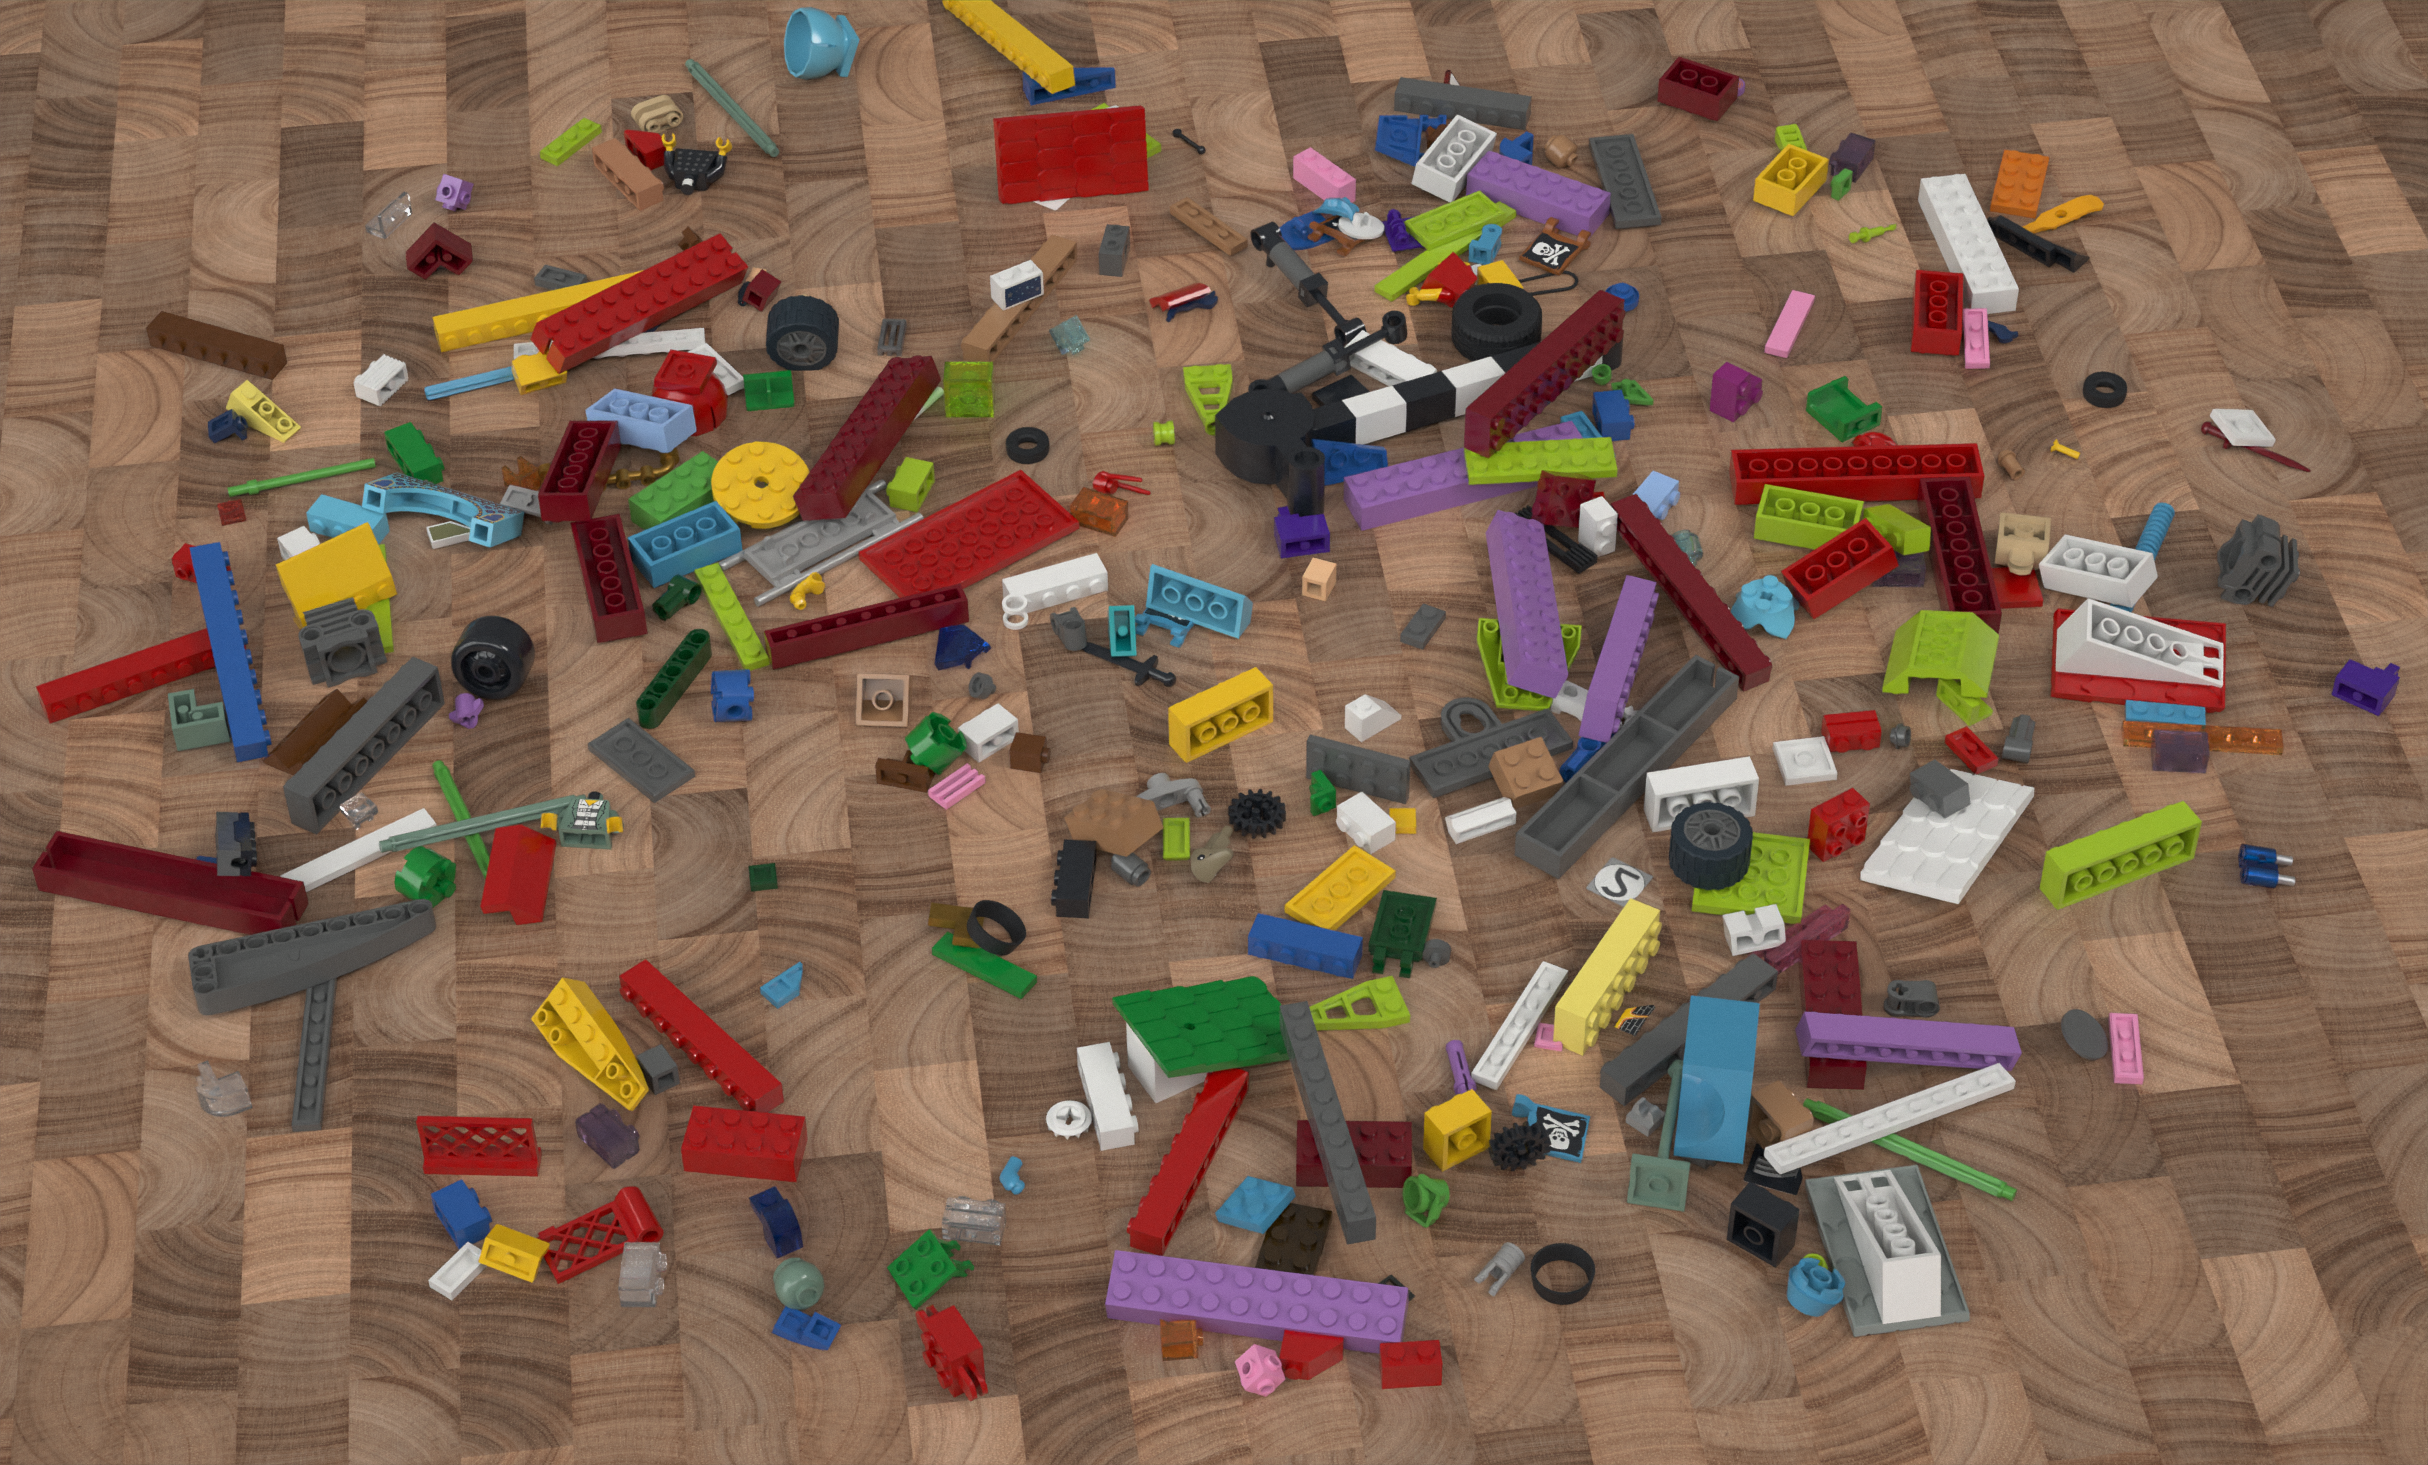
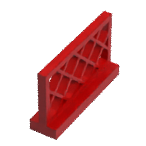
M417 1116L416 1124L424 1156V1174L538 1177L542 1151L541 1147L537 1145L532 1118ZM426 1126H435L440 1130L435 1133L426 1128ZM464 1127L469 1131H467L466 1133H462L455 1128ZM484 1128H493L497 1130V1132L491 1134ZM525 1128L526 1132L520 1135L512 1129ZM449 1134L456 1140L450 1142L447 1139L443 1138V1136ZM476 1134L485 1140L479 1143L471 1137ZM505 1135L513 1141L508 1144L500 1138Z

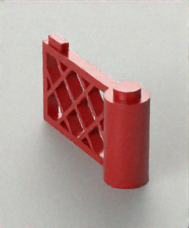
M628 1186L618 1192L614 1201L558 1228H555L553 1225L539 1232L537 1239L547 1243L553 1240L562 1241L558 1251L549 1249L543 1256L557 1284H560L634 1247L653 1246L661 1240L664 1230L641 1190L636 1186ZM613 1212L615 1217L611 1225L599 1223L601 1217ZM580 1227L588 1228L585 1238L572 1235ZM595 1230L607 1232L603 1242L591 1240ZM614 1234L624 1235L628 1239L618 1245L610 1243ZM568 1243L581 1245L577 1255L565 1253ZM587 1247L600 1249L598 1254L591 1258L583 1256ZM561 1259L573 1261L570 1268L559 1273L557 1267Z

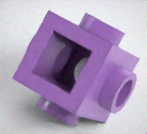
M443 174L441 183L437 187L435 200L443 202V208L455 212L457 207L466 210L467 204L471 199V191L474 184Z

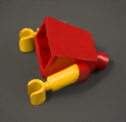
M1452 252L1428 274L1420 291L1417 287H1412L1409 290L1410 294L1406 295L1407 304L1414 306L1419 304L1420 301H1436L1453 308L1456 300L1464 292L1474 287L1478 280L1477 276L1474 274L1470 263L1463 262L1456 253Z

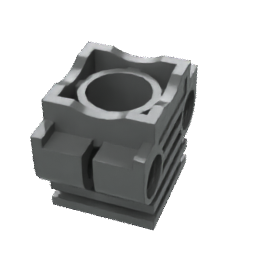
M2257 514L2252 522L2242 519L2237 525L2233 537L2217 551V562L2220 566L2218 587L2225 589L2221 594V599L2235 604L2247 605L2252 603L2259 595L2260 603L2264 604L2268 599V606L2273 607L2279 599L2284 597L2290 584L2296 582L2299 577L2297 540L2292 538L2288 543V536L2282 535L2281 537L2278 522Z
M353 597L303 612L307 626L299 631L298 636L313 685L326 681L327 687L330 688L342 684L351 678L365 677L378 673L376 666L387 663L374 614L366 609L357 610Z

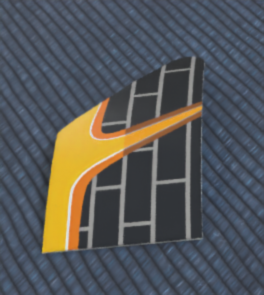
M1646 1005L1626 1009L1616 1023L1615 1028L1636 1036L1643 1023L1655 1009V1006Z

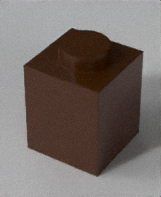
M1016 732L1009 750L1010 769L1041 773L1044 763H1049L1051 749L1047 748V738L1045 736Z

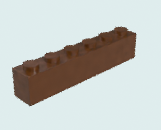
M161 311L146 327L149 343L152 347L273 380L287 364L283 344Z

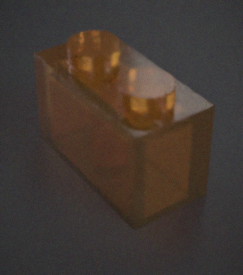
M1086 487L1082 488L1070 505L1071 515L1079 521V526L1113 537L1117 536L1129 519L1128 500Z

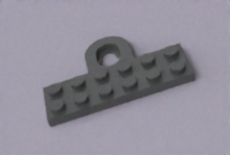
M1463 697L1448 702L1441 711V727L1451 742L1410 756L1409 760L1411 768L1431 796L1435 798L1492 778L1493 775L1488 766L1496 751L1542 737L1550 755L1554 756L1573 749V740L1549 708L1502 724L1486 703L1475 698ZM1462 714L1473 715L1479 719L1484 726V730L1478 733L1464 731L1460 726L1461 719L1459 716Z

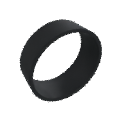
M982 900L976 903L966 925L972 940L985 951L995 955L1003 956L1012 953L1026 937V928L1020 917L1009 907L992 900ZM976 917L989 918L999 923L1009 933L1012 943L998 940L988 934L981 927Z
M1555 1243L1543 1247L1534 1255L1530 1266L1532 1282L1537 1294L1544 1300L1558 1305H1569L1582 1300L1590 1291L1595 1276V1264L1591 1256L1582 1248L1568 1243ZM1564 1260L1580 1266L1588 1277V1283L1572 1292H1557L1543 1286L1537 1280L1536 1274L1545 1264Z

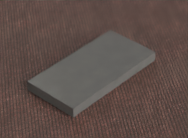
M630 718L625 719L588 743V750L654 803L695 777L694 769Z

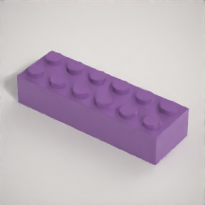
M1488 151L1467 174L1466 196L1480 190L1494 203L1500 201L1516 210L1517 215L1542 224H1546L1550 217L1559 220V223L1555 228L1578 236L1582 229L1591 232L1592 236L1609 216L1610 192L1500 155L1496 152Z

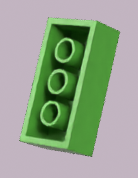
M702 451L630 497L628 501L631 521L643 530H647L714 502L711 480L718 461Z

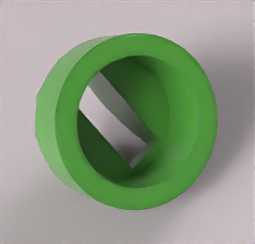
M1599 364L1592 369V377L1595 383L1606 385L1611 381L1612 373L1608 365Z

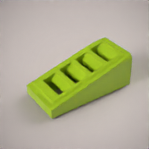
M1797 124L1778 126L1776 128L1775 143L1780 152L1788 144L1807 150Z

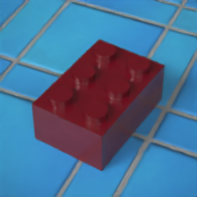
M1678 57L1659 79L1657 101L1718 122L1737 99L1739 76Z

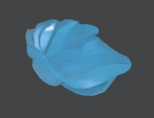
M1346 197L1326 198L1323 204L1314 210L1312 214L1326 213L1333 216L1339 215L1353 221V216L1356 212H1359V208Z

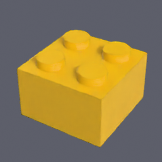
M1473 1089L1463 1094H1457L1451 1100L1439 1106L1431 1107L1424 1113L1423 1150L1443 1172L1490 1147L1492 1111Z

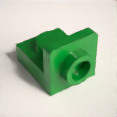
M1321 770L1311 773V785L1309 786L1311 793L1310 812L1313 816H1317L1336 808V789Z

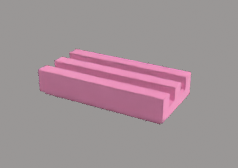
M967 763L928 790L929 797L947 810L985 784V776L982 774L978 775L976 769L971 770V766Z

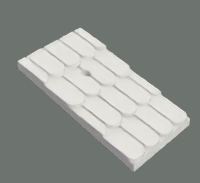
M1950 769V771L1968 783L1971 804L1944 818L1936 811H1932L1920 799L1914 797L1903 810V815L1883 837L1880 846L1865 862L1860 880L1959 904L2034 797V788Z

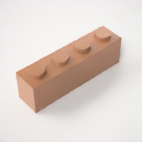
M616 138L592 147L594 166L640 211L664 201L662 192L664 191V185L662 181L656 178L650 169L640 162L637 156L631 154L626 145H622Z

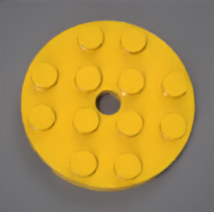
M755 441L746 443L730 450L715 466L711 480L712 496L714 501H717L735 523L739 521L756 529L778 527L790 522L800 514L793 495L809 474V470L801 457L785 446L771 442ZM758 480L768 484L765 488L755 486Z

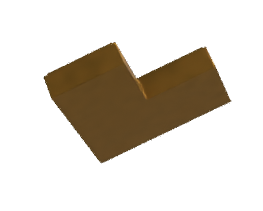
M931 902L928 926L954 929L952 945L980 948L970 937L966 926L973 908ZM976 917L983 928L984 917Z

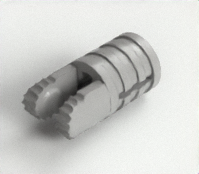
M1509 1242L1504 1243L1474 1280L1480 1284L1489 1276V1273L1498 1279L1488 1291L1492 1296H1495L1514 1271L1525 1261L1524 1253L1516 1245Z

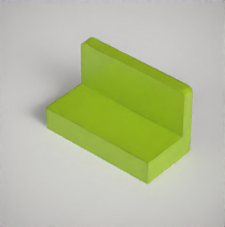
M1938 679L1936 696L1968 726L1992 715L1993 709L1981 698L1961 696V681Z

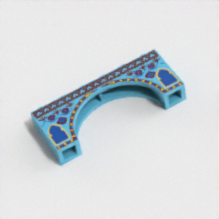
M394 473L368 482L364 486L363 508L382 514L396 511H411L450 518L470 528L469 541L490 548L521 536L523 511L407 475Z

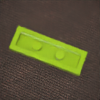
M586 118L581 119L540 151V158L559 166L602 133L601 125Z

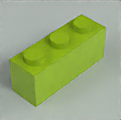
M1890 504L1864 508L1863 519L1867 518L1895 551L1902 555L1929 551L1930 526Z

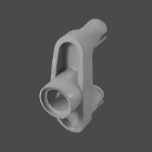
M1158 773L1147 781L1148 790L1137 796L1154 801L1157 811L1185 801L1189 802L1197 818L1202 817V814L1206 816L1211 811V807L1202 794L1203 789L1201 785L1193 778L1171 781L1166 773Z

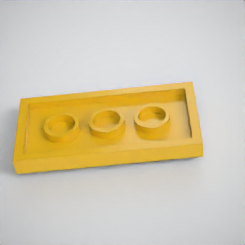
M1354 845L1285 904L1284 912L1301 923L1335 931L1396 878V870Z

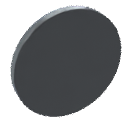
M2079 1009L2069 1010L2063 1015L2061 1029L2069 1046L2085 1059L2098 1060L2102 1058L2107 1052L2108 1041L2098 1021L2087 1012Z

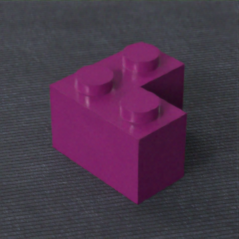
M1725 362L1713 373L1709 411L1734 423L1741 415H1745L1754 403L1760 401L1763 394L1761 390L1762 379L1729 362Z

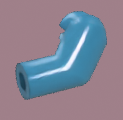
M1012 1156L1000 1174V1182L1007 1191L1011 1190L1014 1195H1018L1025 1187V1183L1019 1179L1017 1174L1023 1164L1019 1158Z

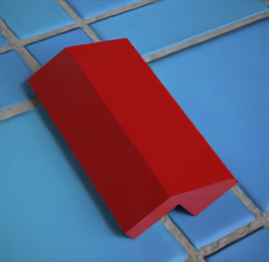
M523 825L498 827L495 829L480 905L483 914L510 911L516 925L543 921L557 844L555 839Z

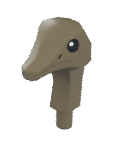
M1224 826L1220 833L1213 834L1204 848L1194 850L1191 855V871L1200 881L1210 883L1222 870L1223 866L1232 859L1234 852L1226 848L1231 843L1229 838L1233 833V829L1230 826Z

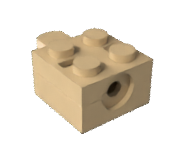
M2000 512L1995 564L2009 567L2010 572L2018 575L2030 574L2033 568L2035 570L2039 569V563L2048 554L2051 518Z

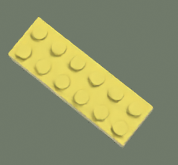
M1629 899L1555 1006L1554 1042L1560 1041L1563 1044V1048L1582 1056L1589 1046L1593 1047L1595 1045L1601 1028L1605 1029L1608 1026L1612 1012L1620 1008L1625 993L1631 992L1637 975L1644 973L1650 956L1654 957L1658 952L1660 941L1657 938L1662 927V923L1659 922L1660 910L1634 899Z

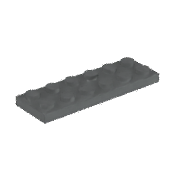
M1625 134L1589 138L1588 145L1604 191L1611 193L1610 213L1615 228L1627 229L1630 227L1661 225L1662 217L1634 135Z

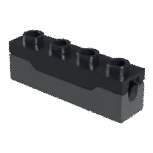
M216 812L217 876H251V867L257 866L255 822H250L248 812Z

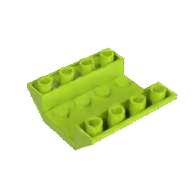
M1920 610L1895 632L1882 692L1909 694L1912 677L1921 679H1961V696L1987 698L1999 635L1973 612Z

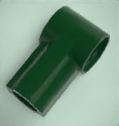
M679 574L675 575L668 585V590L652 604L653 611L658 615V618L664 621L670 619L686 603L690 605L696 603L701 595V585Z

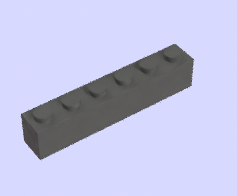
M1400 77L1395 90L1394 111L1433 117L1447 115L1446 119H1454L1456 115H1460L1474 123L1526 130L1531 115L1532 96Z

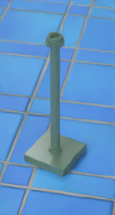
M1683 1060L1673 1061L1668 1068V1074L1672 1080L1658 1156L1632 1154L1627 1203L1685 1211L1690 1162L1669 1159L1681 1092Z

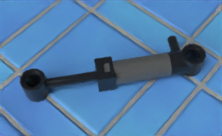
M1272 221L1251 230L1250 237L1254 247L1258 251H1264L1267 254L1266 266L1274 267L1276 265L1299 291L1298 298L1306 307L1316 303L1321 305L1337 324L1334 328L1335 338L1343 347L1362 330L1367 332L1361 319L1356 317L1351 320H1345L1327 299L1328 282L1320 273L1314 274L1284 240L1281 230L1275 222Z
M1389 311L1382 317L1383 326H1381L1380 330L1345 348L1336 338L1323 345L1322 352L1267 380L1258 379L1253 381L1248 387V392L1273 389L1284 390L1293 394L1331 373L1338 376L1351 369L1349 356L1384 338L1390 344L1404 342L1408 335L1406 317L1400 311Z

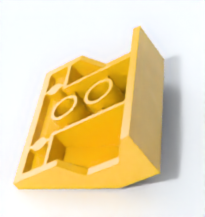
M368 522L276 564L282 587L292 604L296 616L293 617V621L300 630L307 626L303 614L305 611L352 597L357 610H361L378 601L397 595L392 575Z

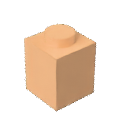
M1312 558L1302 577V595L1326 601L1336 583L1337 564Z

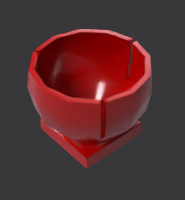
M670 349L654 378L652 397L692 405L697 431L691 436H700L714 431V428L717 429L726 419L728 395L725 386L713 372L717 366L716 357Z

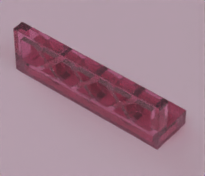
M1825 904L1802 919L1801 923H1796L1785 931L1786 942L1778 947L1754 951L1753 953L1759 958L1764 956V961L1775 968L1779 975L1798 962L1801 940H1831L1846 930L1849 924L1850 909L1841 904L1832 910Z

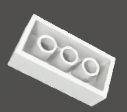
M1456 115L1416 163L1412 184L1448 202L1454 201L1467 185V174L1488 151H1493L1497 133L1460 115Z
M2064 535L2039 563L2043 585L2046 589L2130 608L2134 606L2158 577L2153 553L2070 535Z
M1750 756L1648 772L1644 812L1652 832L1670 830L1676 815L1682 812L1684 808L1704 802L1723 803L1724 805L1734 807V809L1743 813L1745 817L1755 816L1759 777Z

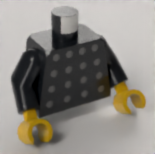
M665 133L662 135V142L664 147H666V151H664V169L669 178L675 181V187L681 189L682 193L691 195L694 190L706 191L712 183L723 177L727 162L726 153L732 149V144L728 138L724 146H722V138H717L716 146L720 150L718 154V151L676 148L673 151L677 143L675 135L672 133L673 139L670 142H666Z

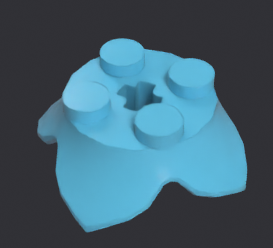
M1767 575L1763 579L1753 580L1748 584H1744L1741 591L1736 594L1735 598L1737 600L1731 609L1733 616L1743 624L1744 630L1752 629L1755 625L1761 624L1769 634L1787 639L1794 628V610L1797 611L1800 607L1799 602L1792 596L1788 587L1778 582L1777 577Z

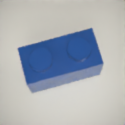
M1622 390L1593 392L1592 413L1600 435L1602 437H1611L1612 441L1630 440L1631 429H1634L1635 426L1634 417L1629 415V401L1624 399Z
M462 1179L431 1194L434 1212L459 1250L467 1242L474 1244L485 1239L489 1234V1223L492 1222L491 1215L485 1206L481 1208L478 1204L480 1202L474 1188L468 1189Z

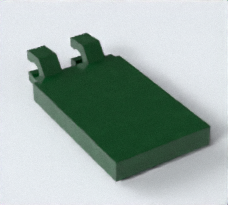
M1383 890L1368 946V952H1370V955H1374L1372 973L1383 974L1386 958L1400 959L1401 969L1399 977H1411L1413 963L1423 959V950L1428 940L1437 898Z

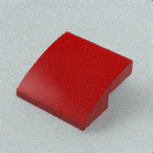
M1193 283L1149 299L1152 308L1160 306L1162 312L1203 298L1211 290L1205 284Z

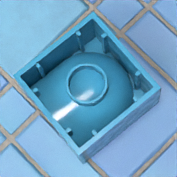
M1691 995L1673 1156L1743 1164L1760 1003Z

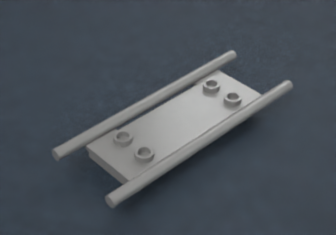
M881 479L867 486L846 518L801 520L771 536H766L764 540L724 559L718 564L722 571H725L747 560L774 586V588L754 598L755 604L759 607L794 589L798 583L806 579L811 573L817 572L821 575L859 555V551L924 518L919 512L899 522L896 519V514L874 495L887 488L886 482ZM870 535H873L869 539L841 552L840 554L814 566L813 568L803 573H800V571L814 565L815 563L843 550L844 548Z

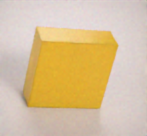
M1389 808V816L1396 822L1395 834H1416V808Z

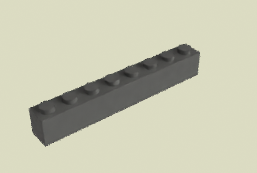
M1753 953L1745 960L1738 961L1735 967L1728 973L1721 974L1715 983L1708 988H1703L1697 996L1759 1003L1776 990L1778 971ZM1690 1002L1683 1003L1677 1012L1670 1017H1665L1652 1031L1645 1032L1639 1041L1631 1047L1627 1046L1614 1060L1606 1062L1600 1070L1599 1088L1625 1106L1666 1075L1673 1061H1684Z

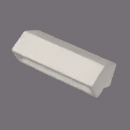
M1502 797L1447 816L1445 820L1450 836L1458 844L1516 824V811L1512 807L1511 799Z

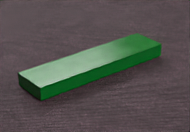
M948 931L932 947V955L1020 999L1037 983V975L982 948L952 945L954 934Z

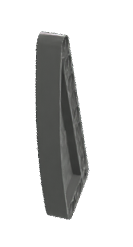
M417 899L197 946L190 950L188 958L198 1011L202 1015H214L266 1002L324 983L382 959L427 936L436 929L432 903L427 899Z

